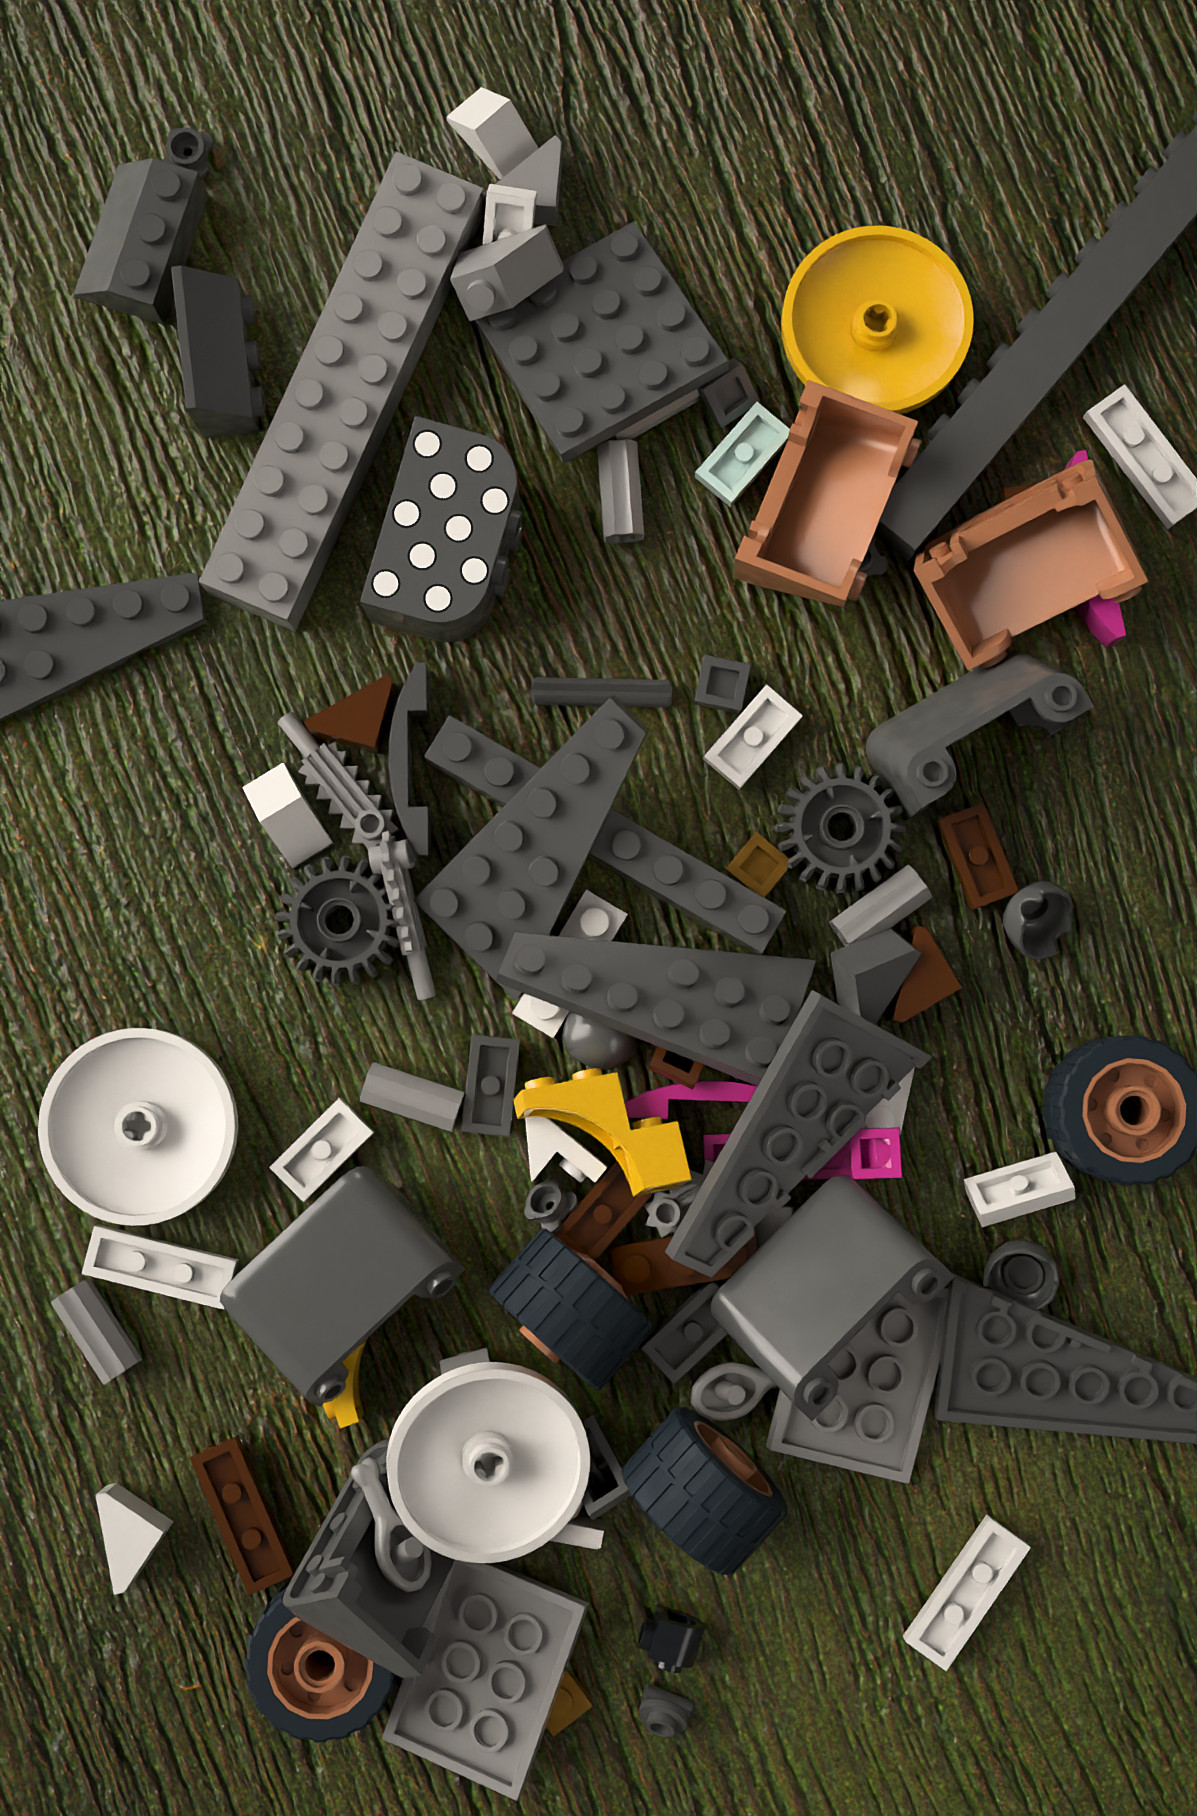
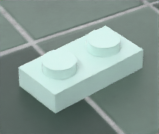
M756 402L696 470L695 478L731 507L787 443L790 429L760 403Z

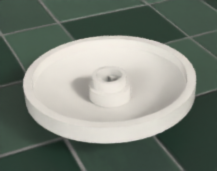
M128 1028L112 1031L88 1041L75 1050L60 1065L50 1080L42 1099L38 1120V1137L43 1161L48 1173L60 1191L84 1212L107 1222L130 1226L163 1222L186 1213L202 1202L224 1177L233 1158L238 1135V1113L233 1091L216 1062L203 1049L184 1037L171 1032L148 1028Z
M482 1362L469 1364L435 1378L414 1395L404 1407L395 1423L388 1443L386 1456L388 1486L393 1505L403 1524L421 1543L443 1556L469 1563L508 1561L543 1546L555 1537L572 1518L580 1505L588 1483L590 1472L589 1443L586 1431L573 1403L555 1383L545 1376L526 1367L510 1363Z

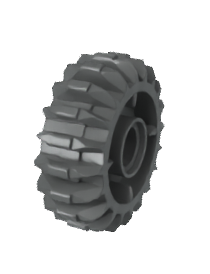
M838 763L834 769V778L830 779L825 766H820L816 769L817 784H815L811 777L804 774L799 778V783L805 793L803 794L792 787L785 793L788 800L795 804V807L781 804L777 809L779 815L790 819V822H781L774 827L775 833L789 834L790 839L780 842L777 845V849L781 852L794 850L796 855L786 862L789 867L788 869L794 868L800 862L807 867L799 876V880L802 883L810 879L813 872L819 875L816 883V890L818 891L825 890L829 878L834 879L836 894L845 892L846 879H850L851 885L856 892L864 889L862 874L864 873L871 882L877 883L881 880V875L875 865L877 864L887 870L892 869L895 865L893 859L885 851L899 853L903 849V844L890 838L891 835H900L906 831L904 824L891 823L890 818L900 815L903 812V808L901 805L887 808L885 802L895 794L892 788L886 789L881 795L874 790L881 781L880 776L874 775L867 784L861 782L864 774L863 767L857 766L851 775V779L846 778L845 765ZM833 817L846 819L852 828L850 839L846 841L834 839L828 832L829 819Z
M342 856L339 870L335 871L332 860L329 857L322 858L323 874L319 875L317 870L308 864L304 867L305 874L310 879L308 883L304 884L296 877L290 879L289 883L291 886L299 890L295 898L288 894H281L279 900L292 906L290 913H276L275 919L277 921L290 923V928L279 931L277 938L280 941L294 939L295 943L287 947L284 955L289 959L301 953L304 955L296 967L301 973H305L315 964L316 967L313 972L314 981L321 983L325 979L328 970H331L332 985L341 986L344 972L348 971L352 984L358 985L361 984L359 969L362 967L373 978L379 975L378 968L373 963L377 957L387 965L393 963L394 959L391 955L383 950L387 944L401 949L399 939L391 936L392 929L396 930V927L400 924L392 917L391 909L395 905L389 903L386 887L379 888L384 881L383 875H374L373 873L370 878H367L370 870V863L362 859L358 863L355 872H352L351 858L349 856ZM341 908L350 909L354 917L353 926L344 934H335L330 928L331 915Z

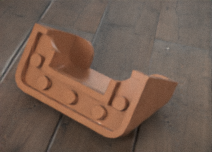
M808 380L799 401L802 409L799 410L795 423H792L788 441L757 517L755 521H752L749 528V537H743L736 554L734 578L752 585L844 607L848 599L857 602L868 575L859 570L901 467L905 466L911 469L917 455L921 440L913 438L918 421Z
M1092 460L1077 463L936 536L918 549L914 572L967 670L978 665L984 669L999 663L1007 656L1005 650L1010 646L1012 637L1097 595H1100L1102 599L1113 598L1115 603L1123 602L1138 594L1142 590L1141 585L1148 582L1142 563Z

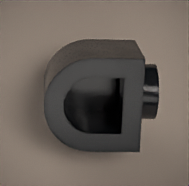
M656 1604L652 1619L644 1618L638 1636L637 1648L646 1650L648 1658L653 1659V1663L660 1669L672 1673H681L682 1668L694 1666L706 1626L701 1620L692 1615Z

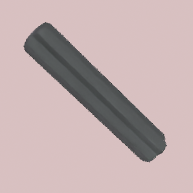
M536 677L532 680L531 699L536 705L602 706L613 694L626 707H668L672 702V684L669 680Z

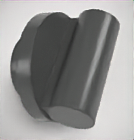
M647 1683L641 1697L638 1715L649 1732L660 1737H671L686 1729L694 1701Z

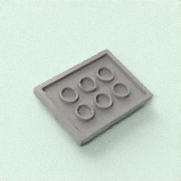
M943 1288L931 1300L921 1304L912 1303L897 1292L827 1363L838 1377L839 1387L831 1403L813 1421L804 1415L780 1390L766 1447L771 1451L909 1484L941 1357L948 1288Z
M455 1560L422 1626L426 1627L436 1637L434 1659L421 1676L403 1678L382 1739L517 1801L522 1796L590 1603L497 1563H469Z

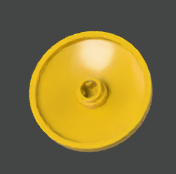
M882 225L863 226L846 230L830 237L804 258L795 271L786 292L782 308L781 334L791 367L805 386L807 381L810 380L895 413L904 414L933 400L950 384L957 374L971 343L974 323L973 306L967 284L961 272L949 256L934 243L916 233L897 227Z

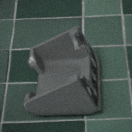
M1010 650L1006 652L1007 656L999 663L984 669L979 666L880 724L869 735L866 741L865 752L876 774L881 777V782L885 789L892 788L895 792L891 799L895 805L902 806L903 812L901 815L907 821L926 810L930 803L945 795L953 787L956 780V767L945 747L1003 713L1006 714L1014 729L1024 725H1034L1043 729L1048 738L1070 725L1094 707L1082 685L1074 677L1021 651Z
M361 1166L348 1171L240 1271L223 1289L220 1295V1302L236 1323L308 1402L320 1407L324 1403L337 1398L345 1389V1381L349 1370L343 1364V1361L414 1294L424 1299L429 1297L440 1298L447 1294L454 1287L456 1278L465 1268L398 1187L370 1167Z
M839 1175L825 1182L726 1281L713 1297L711 1313L720 1326L793 1404L813 1421L831 1403L839 1387L838 1377L827 1363L897 1292L908 1301L921 1304L935 1297L954 1276L859 1183L849 1176Z
M386 1439L370 1447L361 1456L357 1464H361L368 1457L377 1460L380 1467V1480L390 1504L395 1509L388 1486L386 1456L390 1439ZM350 1474L283 1595V1604L301 1621L402 1678L421 1676L434 1659V1648L436 1645V1637L426 1627L422 1626L455 1559L443 1556L430 1549L432 1561L430 1577L421 1590L405 1592L391 1585L377 1564L374 1541L375 1521L362 1488L353 1480Z

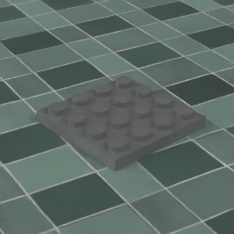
M634 221L562 261L564 266L563 272L513 308L473 320L563 464L729 371L728 359Z

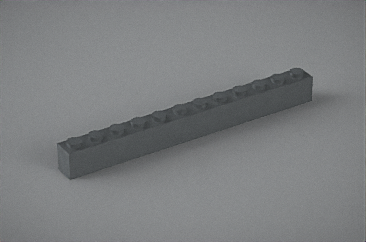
M1197 112L1195 113V115H1194L1193 118L1191 119V120L1194 121L1196 124H1197ZM1197 125L1189 135L1181 130L1162 154L1168 160L1159 170L1151 166L1133 188L1138 193L1137 197L1130 205L1123 200L1119 203L1104 223L1109 228L1100 241L1094 236L1087 241L1074 259L1080 264L1070 276L1063 271L1045 293L1050 298V301L1041 311L1032 307L1015 329L1021 334L1011 347L1005 342L1000 345L986 363V366L991 369L982 382L978 381L975 377L969 382L956 399L962 406L952 418L944 413L926 435L932 441L921 454L917 452L911 469L905 466L901 467L899 474L902 477L891 491L874 534L908 562L1197 217Z

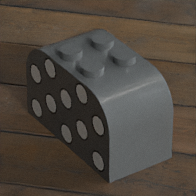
M415 416L360 599V603L370 623L433 641L456 642L466 639L480 630L491 614L496 595L505 596L511 575V569H507L509 550L518 551L524 531V524H521L523 512L520 511L516 469L508 452L497 441L483 434Z

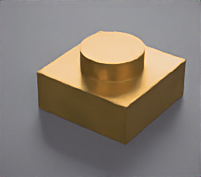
M755 832L724 871L743 886L765 898L789 868L786 864L789 858Z
M568 1666L546 1728L553 1737L593 1706V1700Z

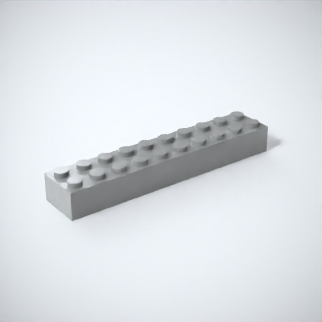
M395 151L200 577L199 583L209 595L296 632L451 290L452 283L450 277L459 253L469 250L484 217L485 209L482 187Z

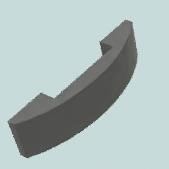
M418 662L408 675L395 707L389 738V777L396 811L410 843L422 860H432V812L428 807H412V719L431 718L430 670L426 662Z

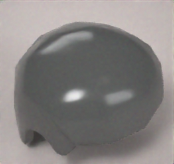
M1037 881L1022 888L1009 901L1003 914V925L1012 944L1024 956L1040 960L1057 954L1056 939L1061 934L1072 932L1070 914L1074 905L1070 894L1063 887L1054 883Z
M569 1012L564 1020L562 1037L566 1048L573 1058L589 1067L611 1070L627 1063L639 1047L638 1038L573 1012Z
M1026 1239L1007 1241L995 1249L984 1268V1287L1037 1310L1043 1309L1054 1300L1060 1284L1058 1266L1052 1255L1044 1247Z

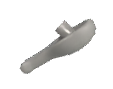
M721 1363L708 1369L697 1379L692 1386L691 1404L699 1415L710 1420H733L749 1413L765 1393L777 1385L762 1369L742 1363Z
M368 1457L361 1464L352 1467L351 1476L362 1488L375 1521L374 1541L378 1567L391 1585L405 1592L421 1590L430 1577L432 1564L430 1548L421 1543L403 1524L399 1515L390 1504L379 1476L380 1467L377 1460Z

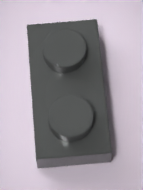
M472 1034L461 1126L462 1132L510 1137L520 1039Z
M714 1281L705 1282L640 1344V1348L673 1384L728 1334L711 1313L713 1297L720 1289Z

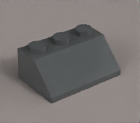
M155 158L118 164L74 291V296L84 301L165 325L174 299L171 267L185 266L208 199V193L199 173Z
M172 266L186 410L204 438L260 432L259 416L266 415V403L262 386H255L254 370L261 369V356L257 340H250L249 324H256V310L252 294L245 295L238 278L185 266Z

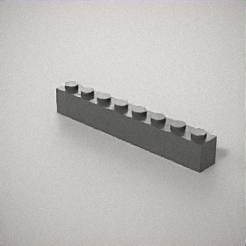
M450 715L424 756L428 765L502 808L541 769ZM610 809L607 819L600 829L588 856L589 859L753 954L760 955L763 953L786 913V910L612 809Z

